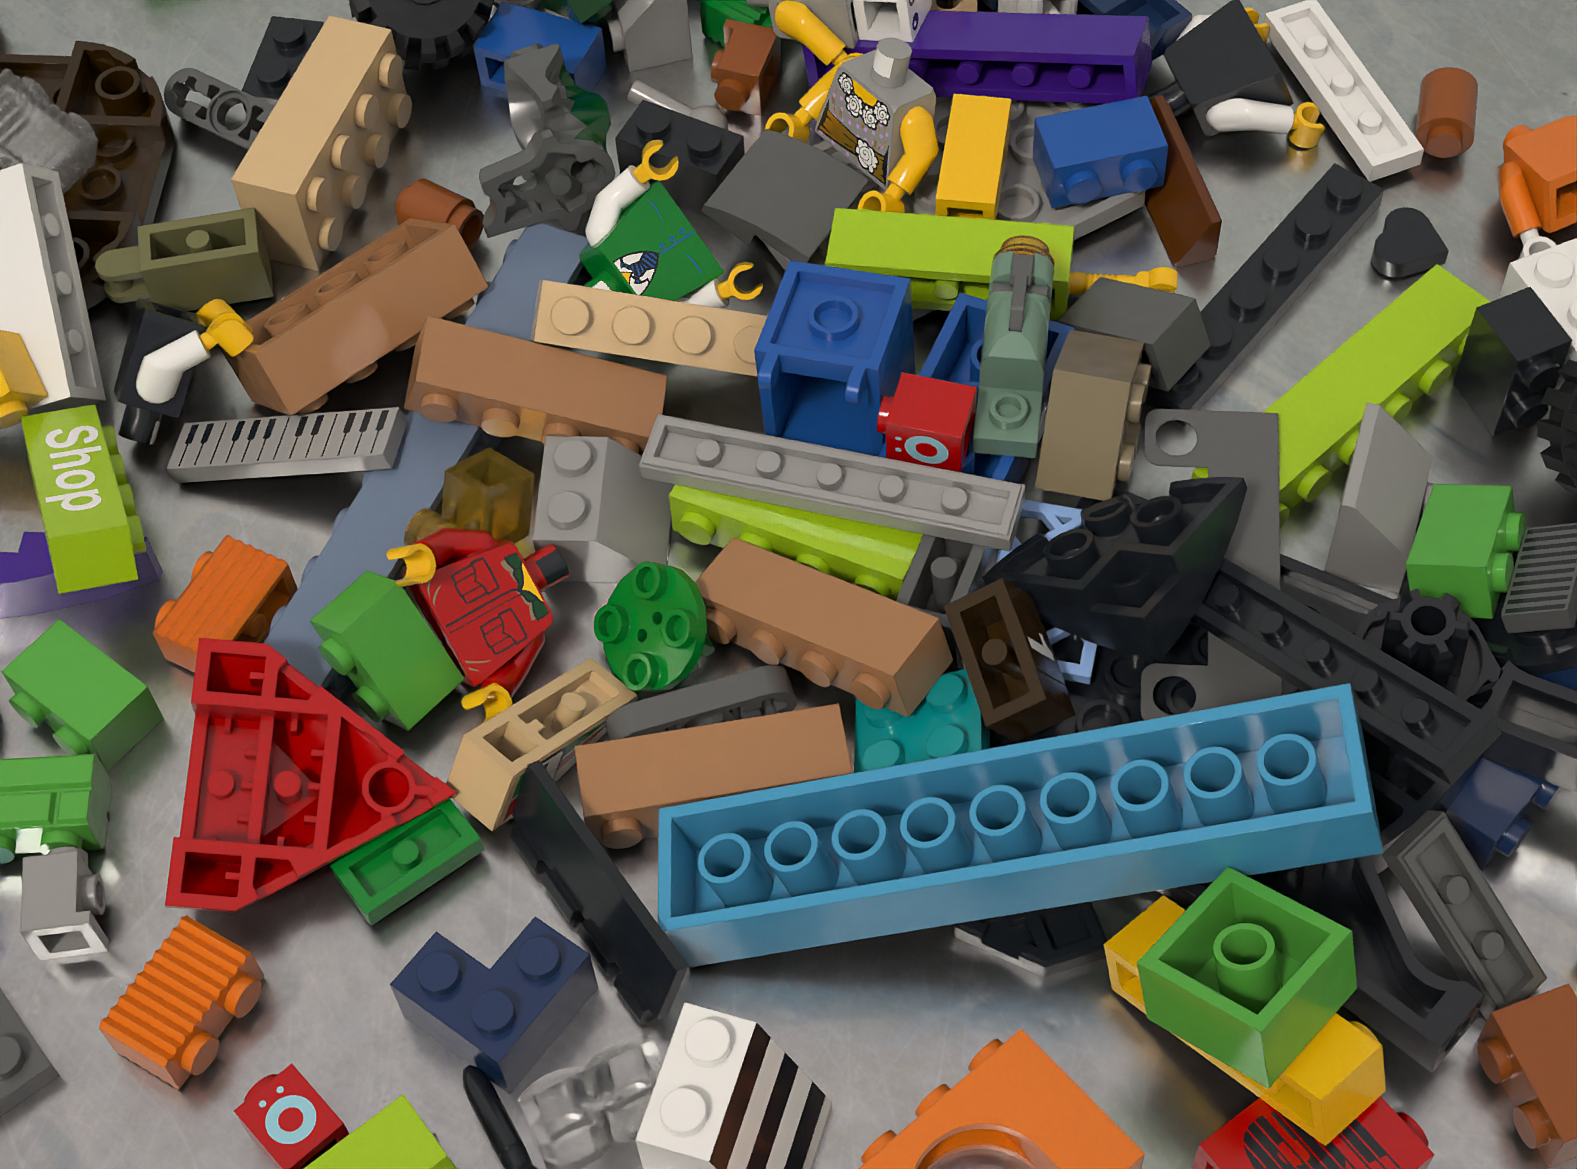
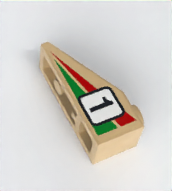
M590 657L463 735L446 785L457 792L453 799L491 831L495 830L513 818L512 813L528 764L539 760L556 783L576 763L574 746L596 743L607 732L605 723L608 716L616 709L636 702L638 695L631 689H628L625 684Z

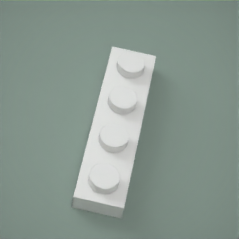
M1305 0L1265 13L1264 23L1270 25L1268 38L1368 181L1371 182L1421 164L1424 148L1317 0Z

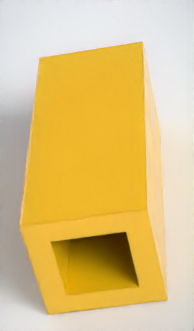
M953 94L936 193L935 215L997 220L1010 138L1011 99Z

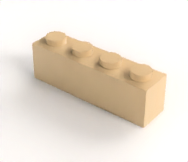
M539 279L530 340L757 377L754 349L767 316Z

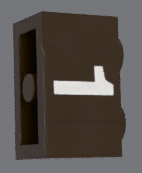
M1001 578L944 606L987 728L1018 742L1076 715L1051 643L1031 595Z

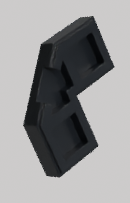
M1092 902L950 925L955 938L1042 977L1106 958L1104 944L1108 940Z

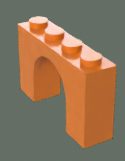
M1020 1029L1005 1043H1002L999 1039H994L986 1044L971 1060L968 1066L970 1073L951 1089L947 1084H942L930 1092L915 1111L917 1118L898 1135L893 1130H889L879 1136L863 1153L861 1157L863 1165L858 1168L932 1169L940 1161L956 1153L974 1149H988L1009 1154L1027 1164L1031 1169H1142L1145 1153Z

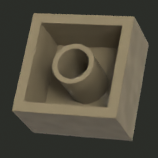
M1076 330L1069 331L1053 370L1035 484L1036 489L1105 501L1112 498L1117 481H1129L1132 463L1136 457L1142 426V423H1139L1143 402L1146 400L1152 365L1140 363L1144 342Z

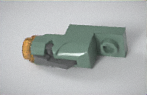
M1022 235L1007 239L1001 245L1000 250L995 253L992 260L980 363L973 453L1036 458L1055 263L1050 255L1048 246L1040 239L1032 236Z

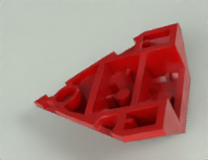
M199 638L191 705L195 713L180 836L173 837L165 907L237 913L455 797L457 792L438 777L434 778L405 755L401 748L321 685L318 687L288 663L284 656L270 645Z

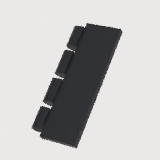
M538 760L528 764L512 813L518 825L512 828L510 839L536 875L543 874L542 885L571 925L579 924L578 936L606 976L610 977L617 974L613 985L640 1024H646L654 1019L658 1020L667 1016L689 966L542 763Z

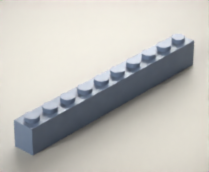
M543 223L527 226L518 240L514 239L509 243L504 254L502 266L492 282H487L489 287L478 294L476 307L464 325L534 342L530 340L539 279L584 286L593 279L579 257L582 249L589 243L587 237ZM535 342L555 348L558 347V345ZM412 410L408 414H404L408 422L392 469L367 470L365 472L362 488L350 507H345L339 512L333 525L332 535L319 556L312 557L305 566L301 585L289 604L280 607L274 615L269 635L264 643L270 645L284 656L290 665L318 687L321 685L343 703L354 683L347 674L345 676L341 675L323 658L318 649L323 640L309 621L367 570L395 581L403 579L401 574L407 570L404 559L388 560L386 556L387 551L391 548L412 545L441 528H449L503 437L488 434L481 427L462 422L442 423L431 421L423 417L420 412ZM402 586L406 593L409 594L410 589L408 586Z

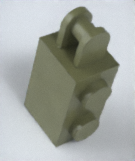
M255 207L137 226L138 246L106 251L98 257L95 263L99 277L105 281L104 289L108 298L117 303L137 301L138 298H151L152 302L190 311L200 309L204 304L214 299H221L228 304L274 297L270 252Z

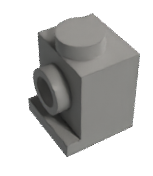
M59 847L50 850L47 855L24 857L20 933L39 960L108 952V938L95 919V915H102L105 911L104 885L99 874H92L88 868L87 852L76 847Z

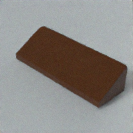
M1163 95L1155 96L1150 103L1167 141L1168 153L1164 185L1147 189L1145 191V204L1173 266L1183 267L1214 260L1215 255H1217L1222 219L1167 99H1164Z

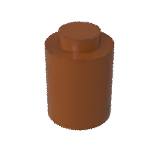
M1454 67L1439 68L1428 73L1421 81L1415 137L1424 148V152L1439 158L1454 157L1466 152L1474 142L1478 83L1472 74L1463 69Z

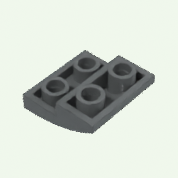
M765 129L704 204L701 211L747 245L757 236L787 259L808 263L831 233L835 208L849 209L869 180L835 157L812 145L788 135Z

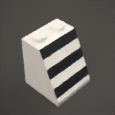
M685 1002L635 1141L643 1169H813L832 1109V1102L757 1022Z

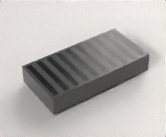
M1577 523L1525 528L1501 613L1507 633L1574 628L1577 618Z

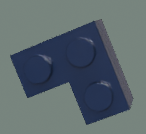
M536 916L490 969L436 931L390 983L405 1019L468 1065L478 1067L490 1081L508 1094L514 1091L598 989L590 954Z

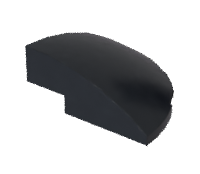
M1211 477L1174 481L1170 483L1169 496L1152 498L1144 503L1134 504L1126 494L1102 501L1080 512L1081 525L1079 527L1063 532L1050 541L1042 533H1037L997 562L982 578L985 585L1004 578L1031 595L1041 620L1053 627L1088 642L1119 652L1161 661L1188 626L1203 602L1222 564L1247 492L1245 480L1241 477Z

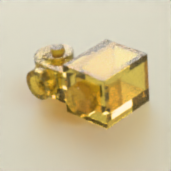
M490 447L445 470L442 515L430 508H424L417 512L409 521L405 530L404 545H412L441 528L486 530L495 539L509 540L514 544L529 536L535 474Z

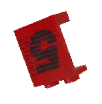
M1381 1096L1326 1146L1261 1098H1258L1199 1144L1192 1169H1427L1435 1154L1428 1148V1139L1418 1123L1404 1112L1396 1113Z

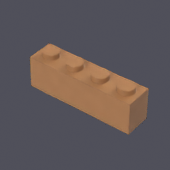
M427 316L415 345L404 409L420 412L423 417L431 421L442 423L462 422L481 427L486 433L494 436L511 437L516 435L541 441L543 445H545L546 436L609 437L642 456L657 415H662L667 375Z
M734 537L695 581L706 606L707 635L711 639L721 644L732 642L751 650L759 659L767 664L778 665L781 663L798 670L819 686L829 687L833 685L852 693L862 703L873 709L880 710L885 707L909 718L953 661L939 618Z
M839 703L574 746L585 824L601 846L605 845L613 849L628 848L636 845L642 839L658 837L659 808L853 773Z

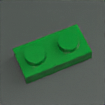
M449 799L353 850L330 866L335 878L370 926H372L484 851L480 836L452 800Z

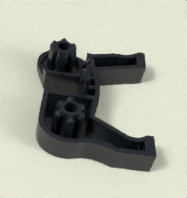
M1415 589L1403 594L1400 598L1386 601L1364 616L1356 627L1354 635L1491 715L1502 734L1452 786L1389 747V751L1394 753L1395 757L1385 772L1384 777L1369 768L1384 852L1427 810L1444 811L1446 813L1447 809L1469 781L1482 758L1577 793V691L1530 675L1517 668L1510 660L1501 669L1478 626L1468 615L1459 609L1460 603L1448 593H1443L1437 599L1424 597L1420 589ZM1382 854L1247 876L1352 930L1357 989L1343 1006L1431 1073L1475 1022L1484 994L1466 981L1450 980L1433 973L1417 959L1378 874L1389 867Z

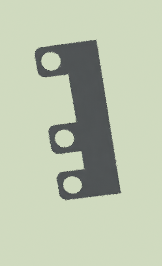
M1155 409L1150 411L1145 418L1144 454L1151 464L1156 466L1208 468V478H1244L1247 492L1224 558L1280 590L1278 413ZM1172 420H1179L1189 424L1197 435L1195 447L1184 455H1170L1161 450L1156 442V432L1162 424ZM1190 621L1188 625H1197V624L1194 623V622H1192V621ZM1208 632V666L1155 663L1147 666L1141 675V716L1144 720L1172 716L1162 712L1153 700L1155 685L1163 678L1170 676L1184 678L1194 687L1196 701L1188 712L1282 696L1281 677Z

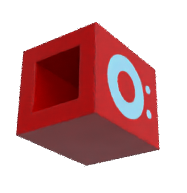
M902 372L894 397L888 395L883 397L878 414L877 432L886 434V458L962 472L974 432L977 387Z
M292 1063L279 1074H271L258 1081L246 1094L244 1103L234 1110L249 1136L277 1169H304L349 1135L342 1120Z

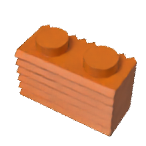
M230 535L225 536L214 552L207 551L198 558L192 571V581L177 600H168L161 607L155 620V630L152 633L166 660L194 673L199 638L263 643V640L269 635L274 615L280 607L289 604L298 589L289 564L282 558L277 559L272 554H266L262 549L256 550L251 544H244L240 539L235 540Z
M186 915L181 917L178 926L171 930L170 937L163 940L161 949L154 951L152 960L145 963L144 970L136 975L135 982L128 985L126 994L119 996L117 1005L110 1008L108 1017L101 1020L99 1029L112 1048L121 1056H125L141 1068L147 1069L150 1073L158 1076L164 1082H168L174 1088L180 1089L191 1074L194 1076L200 1075L213 1062L219 1049L218 1037L233 1017L242 1018L254 1007L261 994L262 983L260 981L263 979L264 974L251 952Z

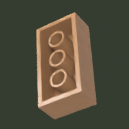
M409 218L246 321L252 328L254 339L242 352L231 357L219 344L218 346L252 402L290 416L293 414H309L324 405L329 398L326 393L342 382L354 383L373 373L378 367L376 360L391 350L403 351L416 345L427 316L439 319L443 317L444 320L455 318L468 311L475 304L473 297L489 286L455 224Z

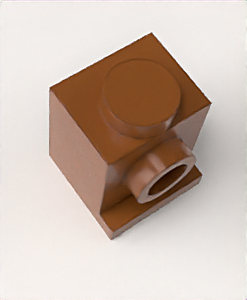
M727 19L723 26L725 49H718L716 51L711 67V81L718 85L714 93L715 100L721 108L762 116L782 70L780 37L773 32V28Z

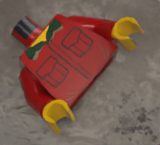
M441 528L412 545L389 549L386 553L387 559L403 558L407 567L406 572L401 574L403 579L395 581L396 586H408L431 630L465 678L462 682L473 687L482 683L481 689L468 693L463 697L461 703L464 709L468 710L483 704L486 711L485 719L482 722L484 723L512 706V697L527 677L545 643L544 630L554 621L553 614L541 592L570 576L568 567L559 551L550 543L523 559L512 541L500 538L495 539L486 530Z

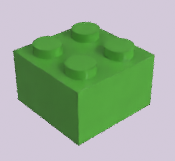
M1227 867L1137 962L1147 1019L1268 1089L1357 989L1352 930L1230 867Z

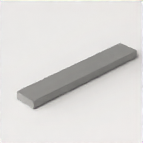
M661 414L657 415L638 466L642 478L1005 551H1011L1026 500V485Z

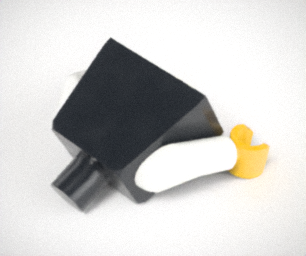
M1231 0L1213 14L1192 17V21L1182 31L1177 40L1166 48L1163 54L1175 81L1148 95L1149 101L1151 102L1155 96L1163 95L1164 99H1167L1175 119L1191 110L1205 135L1213 136L1221 132L1261 131L1287 134L1290 141L1301 148L1315 147L1325 130L1324 125L1320 123L1315 124L1320 111L1314 103L1305 102L1298 106L1295 113L1293 112L1290 105L1294 104L1283 75L1266 47L1270 25L1268 23L1257 24L1259 20L1258 12L1253 8H1244L1240 0Z
M137 299L114 388L117 401L126 404L118 435L132 441L153 445L162 414L179 418L195 365L211 358L209 350L216 344H219L233 357L251 344L254 339L252 328L226 301L221 299L209 301L194 314L145 299Z

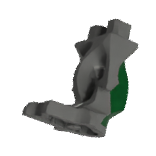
M536 43L512 51L510 59L504 60V75L511 123L522 151L480 169L479 180L484 194L490 197V205L485 212L482 222L488 238L551 219L559 220L565 231L572 232L577 230L582 214L593 207L596 196L614 180L616 173L613 161L606 148V135L611 126L606 101L599 94L588 92L575 85L565 68L561 47L557 43L544 48L541 44ZM519 176H522L526 181L520 185H513L514 180Z

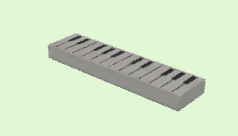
M399 407L184 423L166 470L176 483L392 469L408 421Z

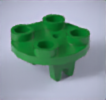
M650 561L639 563L635 569L619 581L608 599L607 605L602 606L595 615L594 633L597 639L603 642V649L611 670L628 689L653 693L672 689L687 678L690 673L698 670L699 664L697 662L701 655L708 656L715 650L709 638H706V606L699 588L682 569Z

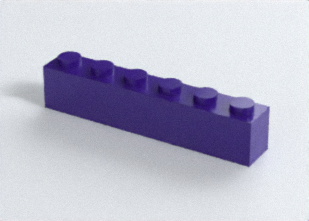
M929 10L913 43L906 42L912 49L908 68L933 87L936 97L953 98V94L1009 98L1011 100L1107 104L1141 97L1152 67L1148 16ZM859 40L854 49L843 48V50L848 55L850 53L866 54L876 50L879 41ZM802 44L809 87L811 89L835 65L830 62L826 66Z

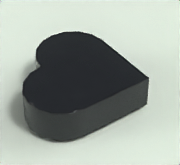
M1403 207L1397 208L1387 215L1383 231L1375 240L1371 260L1378 272L1397 278L1433 268L1436 264H1445L1449 250L1423 212L1414 208Z

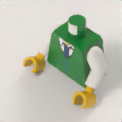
M652 140L648 142L642 151V163L638 167L630 165L600 191L595 198L585 229L589 243L579 254L580 261L593 277L584 286L721 309L729 305V298L733 296L740 300L754 299L761 292L763 284L756 286L752 290L743 291L735 283V276L741 271L752 268L754 266L753 263H738L731 270L728 280L720 282L716 279L724 273V270L660 182L669 179L675 174L679 164L678 157H674L664 168L653 167L649 163V158L663 146V141ZM651 178L654 179V180H657V181H655V182L649 184V180H650Z

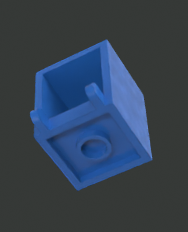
M789 261L754 349L765 435L873 456L879 455L886 441V434L877 432V420L882 399L885 395L894 397L902 372L916 375L910 278Z

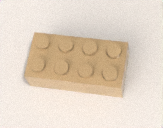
M329 15L231 178L241 210L255 207L271 260L319 272L329 252L335 251L338 248L342 239L343 228L352 211L360 208L367 185L374 172L385 164L389 154V146L399 128H404L407 125L411 115L412 101L411 97L406 93L402 76V59L397 55L391 29Z

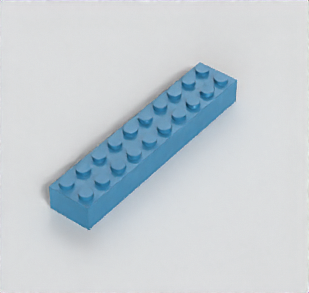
M1350 683L659 808L657 923L689 967H696L1212 882L1227 867L1249 876L1382 854L1384 851L1362 726Z

